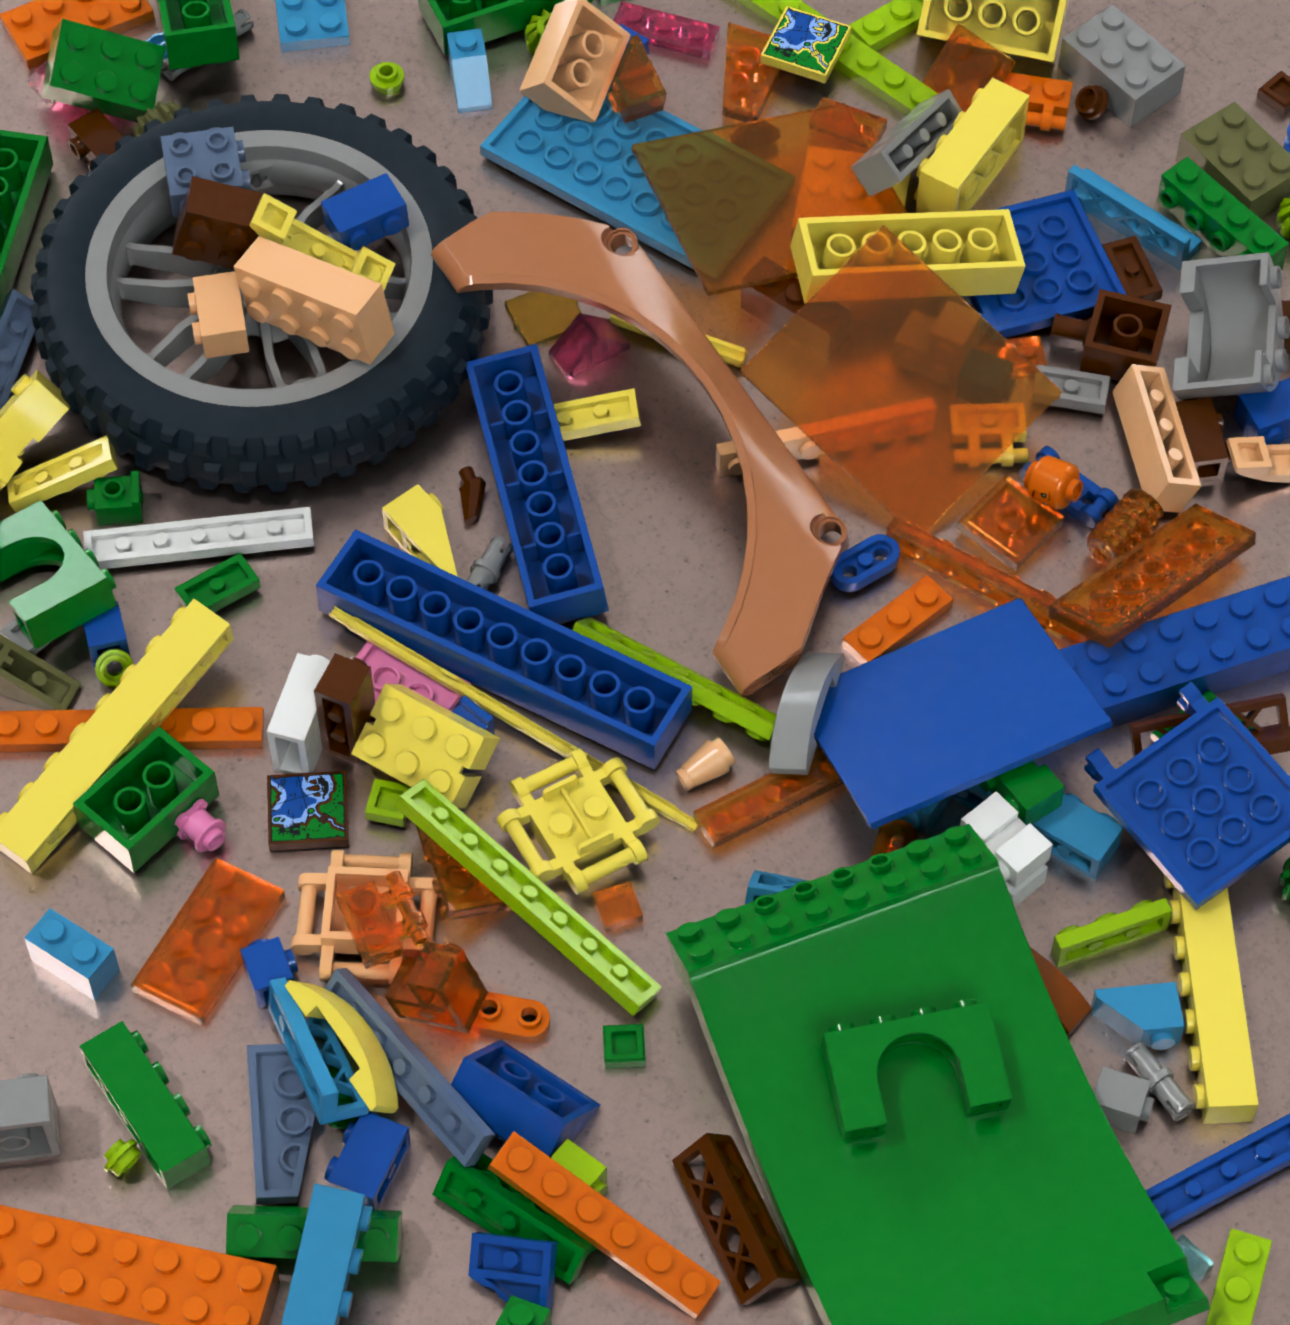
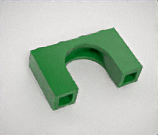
M40 500L0 521V582L33 566H60V569L49 580L9 601L19 629L35 649L117 606L112 592L116 588L112 575L106 568L99 569L98 561L89 548L83 550L78 535L73 529L66 530V525L57 510L51 512Z
M965 999L952 1004V1009L936 1011L935 1007H924L911 1012L910 1017L895 1019L894 1015H883L871 1019L869 1025L854 1027L853 1023H841L830 1027L828 1033H823L821 1046L843 1141L885 1132L887 1119L877 1079V1067L887 1053L906 1044L928 1045L937 1049L948 1058L957 1075L966 1117L1008 1109L1012 1101L989 1001L977 1003L976 999Z

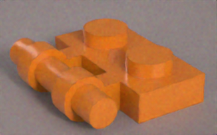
M1004 71L1003 83L1030 95L1026 125L1040 127L1039 131L1050 132V129L1065 130L1073 82Z

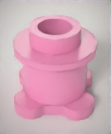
M199 799L190 809L181 813L176 818L174 824L179 829L177 836L181 840L190 838L194 842L195 849L203 853L208 850L214 851L224 842L226 823L222 819H215L206 811L208 803L204 799Z

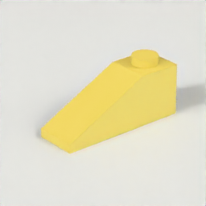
M417 484L382 507L384 529L408 554L457 576L442 514L443 507L433 493L427 494Z

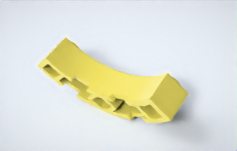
M38 370L31 377L24 374L11 388L14 395L0 410V491L23 463L21 456L24 453L23 449L33 438L39 443L70 409V406L61 395V390Z

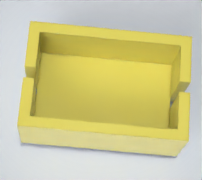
M385 683L370 713V716L376 718L375 722H366L351 754L410 787L425 779L457 808H466L481 776L476 773H462L464 767L469 770H485L500 738L402 684Z

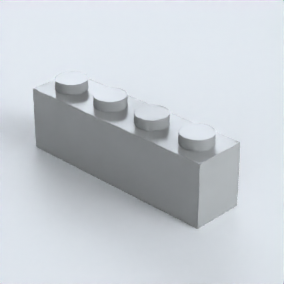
M949 89L919 103L851 166L858 181L863 185L870 197L900 183L924 158L935 150L940 137L943 134L948 135L953 129L956 117L963 110Z

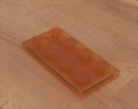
M215 857L131 984L133 992L203 1026L243 964L240 949L248 947L249 944L260 938L284 901V890Z

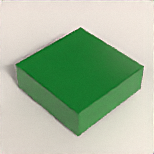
M644 1024L603 1026L605 1069L646 1067Z

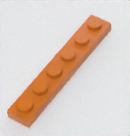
M513 1131L487 1168L694 1319L700 1314L721 1283L711 1273L515 1131Z

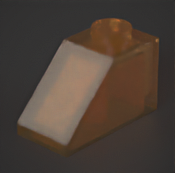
M639 35L631 37L614 76L611 92L608 95L613 111L620 113L624 123L662 111L667 95Z

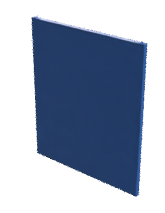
M1018 598L841 673L837 686L829 687L814 737L864 816L867 825L871 829H875L1112 727V721L1031 613L1026 603L1021 598Z

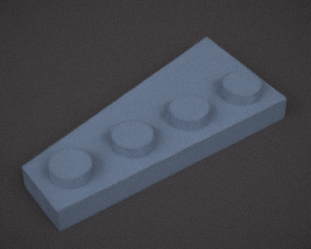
M326 1042L316 1043L317 1047L322 1049ZM284 1044L247 1045L246 1061L255 1205L298 1203L315 1112Z

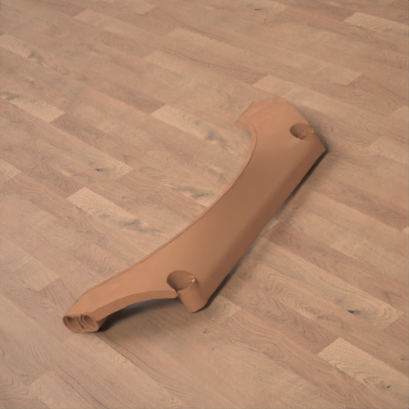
M489 212L441 241L433 249L431 256L457 293L510 289L543 292L574 299L605 310L636 326L664 346L689 370L706 391L725 423L737 452L743 473L747 500V543L743 571L734 604L715 644L712 656L740 696L743 697L756 692L793 667L801 659V653L803 652L820 601L841 553L849 547L847 527L845 522L837 517L639 245L635 233L627 228L611 230L609 225L574 217L526 212ZM621 246H629L632 248L627 254L619 255L615 253V251ZM829 531H835L841 535L840 539L834 543H826L821 538Z

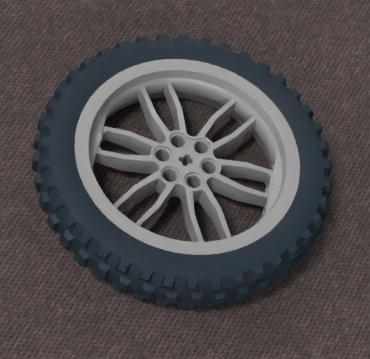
M253 94L241 95L239 103L224 105L221 99L210 100L207 102V109L192 112L188 107L176 110L173 120L162 123L158 119H154L144 125V133L134 138L127 134L115 142V153L112 155L104 153L98 155L91 162V170L85 176L78 175L69 185L71 196L68 199L61 198L53 210L55 218L51 219L42 232L40 239L43 248L39 249L36 255L35 267L37 272L32 274L30 286L34 302H36L31 306L33 326L38 329L34 333L41 359L47 360L45 362L47 373L52 383H55L56 387L60 388L62 397L70 406V411L82 415L84 427L92 435H107L118 455L132 454L135 465L147 471H151L157 466L165 470L167 479L182 483L187 477L197 479L200 488L215 490L219 483L232 484L236 492L250 493L252 487H257L258 485H268L271 492L285 491L287 483L304 481L307 487L321 485L323 477L330 476L335 472L341 478L355 474L357 464L367 460L372 465H375L386 459L388 451L397 446L404 448L415 440V431L421 426L431 427L439 419V412L447 405L453 403L460 394L459 385L469 378L466 369L468 364L466 362L478 359L482 351L484 342L482 331L488 329L491 314L488 305L493 303V290L457 293L431 256L433 249L441 241L477 219L468 194L462 189H457L455 175L448 167L437 166L436 154L424 145L415 147L412 144V135L403 129L388 130L385 119L370 114L363 119L356 116L354 107L340 103L335 109L325 107L323 100L320 98L308 96L304 103L291 102L287 94H275L272 101H257ZM233 126L235 140H243L246 162H241L240 168L241 170L248 169L251 190L266 193L267 195H291L315 199L313 203L302 211L297 220L316 230L324 223L321 201L387 173L406 202L409 226L403 228L397 234L385 236L399 254L405 278L390 276L384 290L385 299L403 301L398 312H389L395 334L371 365L355 359L327 373L317 346L313 342L298 335H289L276 326L266 322H257L249 316L241 289L240 294L247 336L254 335L262 338L267 374L273 388L237 389L206 384L205 382L219 372L232 355L205 359L203 353L183 375L166 368L169 363L195 344L192 323L199 322L198 314L191 315L180 322L149 354H145L133 342L122 317L121 300H132L165 307L189 308L187 293L194 292L192 277L235 271L234 269L223 268L220 265L199 260L192 261L182 256L173 255L172 246L149 245L178 220V217H173L160 136L172 135L178 132L203 131L214 127L225 128ZM136 265L178 273L192 279L167 281L126 277L132 266ZM290 339L308 361L315 377L301 378L291 385H288V383L284 384L274 357L273 343Z

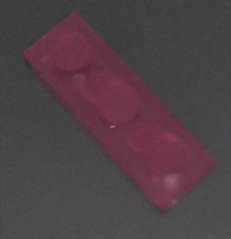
M621 1L613 19L618 25L622 24L648 38L649 45L706 60L710 59L720 34V26Z

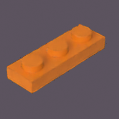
M926 575L844 636L842 646L861 665L893 652L951 609L953 598L932 578Z

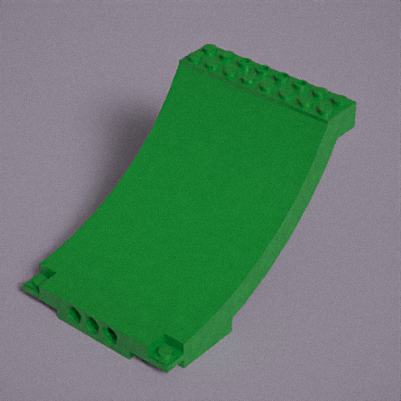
M970 824L951 827L942 834L925 840L912 841L906 847L889 853L876 854L867 861L850 867L837 868L831 874L811 881H801L792 888L773 895H762L748 904L737 908L721 910L712 917L698 922L682 924L678 929L665 933L676 973L692 1000L706 1042L758 1176L823 1325H1171L1210 1309L1208 1298L1190 1275L1186 1255L1155 1208L1125 1155L1071 1046L1021 927L998 860ZM965 999H976L977 1003L989 1001L1012 1095V1101L1008 1109L966 1117L957 1075L948 1058L937 1049L928 1045L906 1044L887 1053L877 1067V1079L887 1119L885 1132L847 1141L842 1140L821 1046L823 1033H828L830 1027L841 1023H853L854 1027L869 1025L871 1019L883 1015H894L895 1019L910 1017L911 1012L924 1007H935L936 1011L952 1009V1004Z

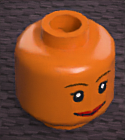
M1046 455L1030 464L1025 474L1024 487L1027 489L1032 501L1056 510H1062L1071 502H1076L1079 499L1083 490V482L1080 480V472L1076 465Z

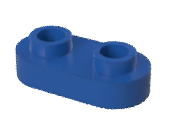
M877 534L842 552L830 577L833 585L839 590L854 592L893 571L899 563L900 547L897 541L888 535ZM882 556L885 560L879 561L875 557ZM845 574H852V575H854L855 577H846V576H843V575H845Z

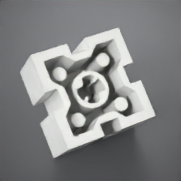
M995 791L961 819L960 826L970 824L996 857L1014 907H1016L1045 883L1048 870L1045 863L1050 860L1053 844L1031 823L1025 825L1018 818L1019 812Z

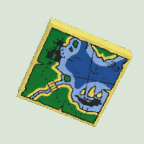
M786 6L761 53L760 63L826 83L851 34V26Z

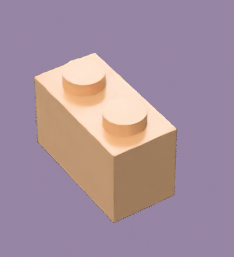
M235 271L192 277L194 292L187 293L190 314H198L199 322L192 323L195 345L203 344L205 359L250 352L239 282Z

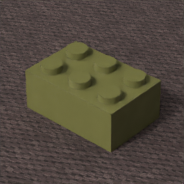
M1235 101L1181 133L1176 162L1179 163L1186 157L1190 158L1260 219L1278 209L1284 198H1289L1290 153Z

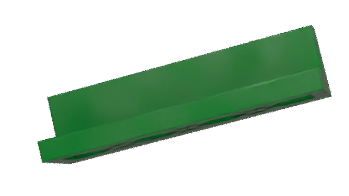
M484 1153L475 1165L480 1170L472 1166L464 1167L455 1156L447 1160L432 1195L492 1234L558 1242L555 1275L568 1284H571L578 1278L587 1256L597 1249L595 1246L573 1233V1230L551 1214L541 1212L540 1210H545L487 1168L493 1159Z

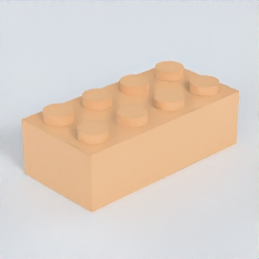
M258 236L233 266L247 312L257 322H266L280 328L289 335H298L310 340L319 347H328L342 353L348 359H357L370 365L395 334L382 284L261 236Z

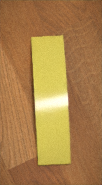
M266 193L262 195L249 224L259 236L382 284L383 291L385 290L396 263L364 246L357 252L295 219L297 210Z
M289 980L284 986L306 1017L327 1020L360 1069L349 1081L369 1110L393 1114L398 1109V1096L392 1069L378 1038L364 1018L335 993L314 984Z

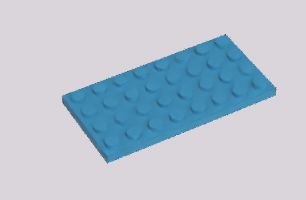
M613 83L610 85L596 122L590 123L545 111L524 96L480 145L481 156L615 228L631 230L635 233L638 240L714 281L721 276L794 188L793 177Z

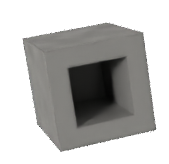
M1102 1066L1094 1094L1111 1127L1135 1134L1139 1120L1148 1122L1154 1098L1147 1096L1151 1081Z

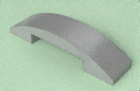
M807 652L795 665L783 691L775 720L769 758V771L771 774L808 775L817 748L814 732L829 687L837 686L845 661L844 653Z

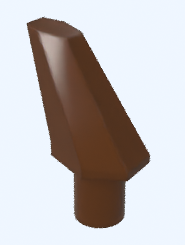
M466 466L459 471L463 482L459 491L461 494L464 523L467 526L472 524L479 516L486 486L481 476L476 477L473 468L470 466Z

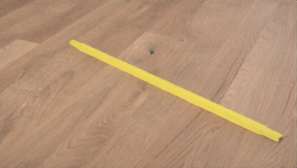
M336 606L329 613V617L343 624L350 631L462 697L465 695L480 708L564 758L569 757V752L578 749L576 746L361 619L349 615ZM584 752L593 771L600 769L604 765L601 761ZM630 779L647 807L654 809L657 813L671 821L677 822L692 832L697 828L698 821ZM613 782L609 783L610 785L616 788Z

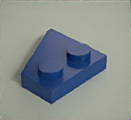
M484 1232L472 1233L468 1276L483 1287L492 1288L497 1293V1296L506 1303L512 1295L549 1308L552 1314L558 1242Z

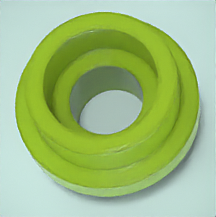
M382 62L375 65L369 75L371 85L378 93L383 95H392L398 92L405 79L403 69L393 62Z
M121 649L106 650L96 660V676L102 684L116 688L120 684L124 671L134 664L133 660L127 652ZM117 661L121 663V670L118 673L109 672L107 666L110 662Z
M133 1138L126 1143L119 1139L104 1154L103 1157L107 1160V1163L103 1169L107 1173L113 1172L118 1178L124 1175L142 1155V1152L136 1147L138 1143Z

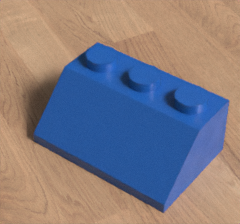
M502 1039L464 1057L451 1083L454 1089L495 1133L494 1137L507 1141L513 1131H515L550 1158L567 1138L572 1142L575 1141L601 1105Z

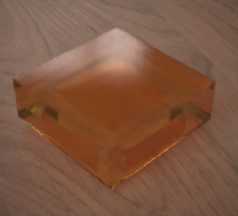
M631 882L592 893V900L605 933L643 922V914Z

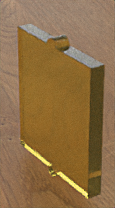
M531 291L505 301V307L514 321V329L520 331L528 346L533 344L540 346L588 327L587 321L578 307V301L574 299Z

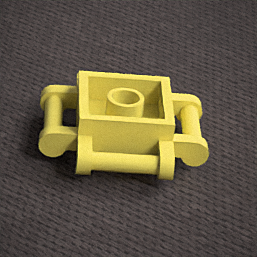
M581 748L569 752L568 758L525 779L520 776L509 781L511 791L521 807L507 809L496 819L501 830L508 832L528 864L531 873L543 883L560 876L562 881L567 880L576 895L588 890L589 884L631 863L638 865L648 860L647 852L637 837L651 831L660 822V818L654 809H648L626 774L627 767L621 758H612L600 769L593 771ZM575 771L577 773V775L574 774L558 783H555L545 788L543 790V796L536 800H534V798L530 794ZM611 782L614 783L634 814L635 818L626 823L603 786ZM527 824L550 861L543 860L523 825Z

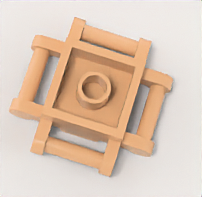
M332 850L331 862L327 873H303L298 877L297 889L301 894L296 935L292 936L290 949L294 954L303 956L311 955L314 952L321 953L320 981L328 982L336 969L348 968L356 979L389 980V984L402 985L404 956H411L423 961L433 960L436 957L437 944L433 941L436 904L437 899L441 897L442 882L435 878L411 877L413 853L400 852V856L345 854V850ZM321 891H325L321 934H312L316 895ZM409 895L421 897L417 938H406ZM335 953L390 956L389 964L334 962Z

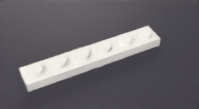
M310 507L83 531L84 550L89 548L93 552L100 570L103 568H120L229 556L238 553L248 554L314 546Z

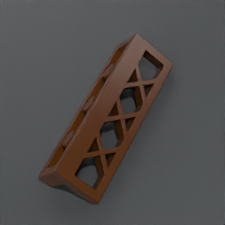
M1283 693L1225 704L1235 716L1243 720L1241 723L1246 728L1249 726L1254 728L1249 729V732L1270 755L1290 751V726L1286 697ZM1276 706L1278 724L1261 727L1253 721L1263 708ZM1249 711V713L1246 716L1242 714L1243 712ZM1184 712L1129 723L1133 757L1142 751L1140 733L1157 730L1165 735L1169 732L1165 728L1172 727V730L1191 716Z
M706 1133L672 1160L741 1305H750L773 1287L791 1288L802 1279L731 1135ZM700 1154L706 1164L703 1180L695 1178L688 1164ZM712 1189L719 1191L723 1199L720 1216L713 1215L709 1207ZM729 1225L737 1227L741 1236L738 1253L730 1251L726 1242ZM747 1262L755 1264L762 1279L750 1289L744 1279Z

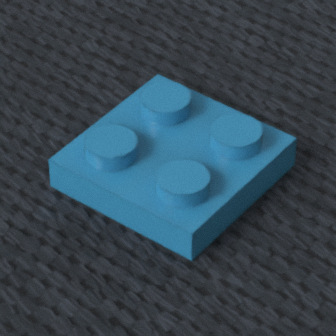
M275 0L281 52L350 45L345 0Z

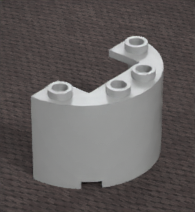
M1269 252L1182 261L1180 295L1190 311L1187 357L1175 358L1172 391L1179 399L1271 392L1277 387L1281 372L1287 371L1288 355L1284 348V339L1290 336V323L1288 317L1283 316L1280 288L1283 283L1282 271L1280 266H1274Z

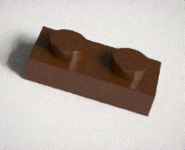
M1136 236L1102 244L1127 295L1151 301L1161 299L1163 290Z

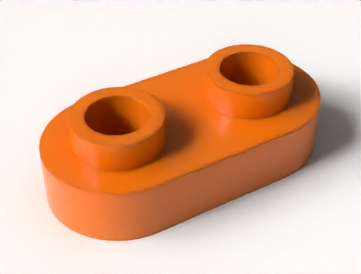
M487 992L478 995L472 1001L469 1008L471 1026L476 1032L484 1036L534 1044L543 1040L550 1030L549 1011L545 1005L535 1000ZM487 1007H493L497 1010L491 1015L482 1012ZM531 1014L536 1016V1020L526 1022L523 1020V1017Z

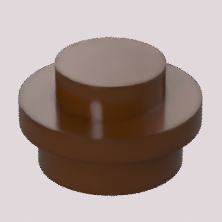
M1089 85L1082 88L1075 100V106L1079 114L1087 120L1099 118L1108 106V92L1098 85Z

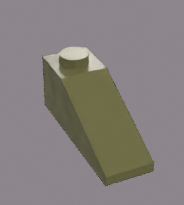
M0 634V694L43 710H67L81 683Z

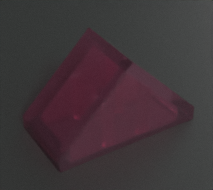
M579 313L551 347L549 356L569 380L630 349V343L616 325L610 322V319Z

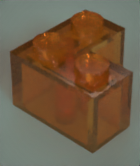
M426 941L418 958L404 956L385 998L400 1019L469 1033L488 991L479 978L477 971L474 970L466 957L465 951L460 946L451 942L438 944Z

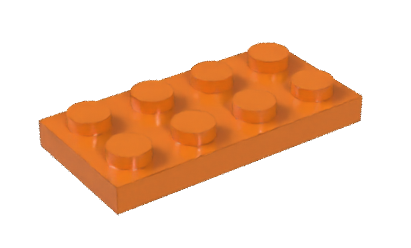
M34 0L0 14L1 24L28 70L47 63L53 30L62 19L117 34L155 20L154 11L147 0Z

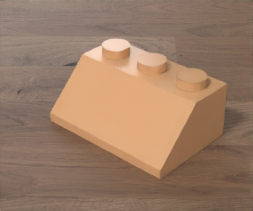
M566 0L555 4L519 92L545 111L590 123L596 122L631 34L587 0Z

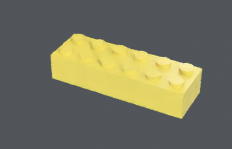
M1009 209L798 218L790 245L804 304L1015 294L1025 269V262Z

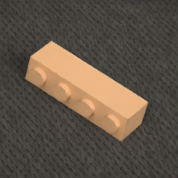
M1132 364L1112 393L1148 510L1181 513L1200 489L1201 482L1165 368Z

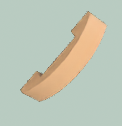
M1264 436L1233 437L1227 439L1226 443L1235 473L1261 481L1290 483V444L1266 445Z

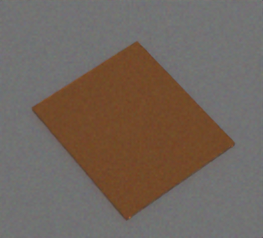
M845 103L632 144V153L635 155L708 296L798 277L790 247L798 218L907 213L893 187L870 197L863 185L858 181L851 166L870 149V146Z
M884 225L877 229L876 233L740 370V373L918 541L925 537L929 529L1055 400L1060 398L1062 393L1052 381Z

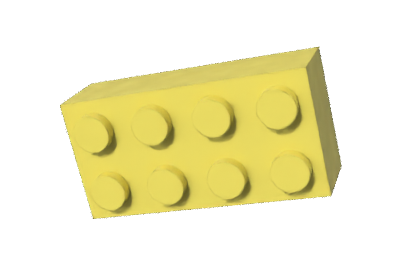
M924 0L917 36L1055 64L1069 0Z
M993 77L984 89L979 88L975 92L966 112L961 111L954 121L953 129L948 135L943 134L940 137L933 155L929 159L924 158L917 169L916 177L919 178V184L914 194V200L917 201L916 213L970 211L1023 142L1030 95Z

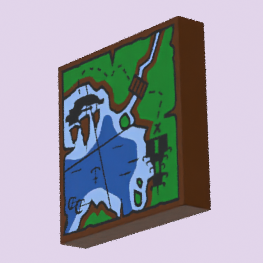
M346 771L267 775L268 845L270 851L349 846Z

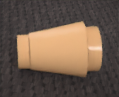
M719 737L713 741L707 739L681 765V768L675 771V774L685 789L689 791L693 787H697L730 772L729 767L735 764L736 761L728 747Z

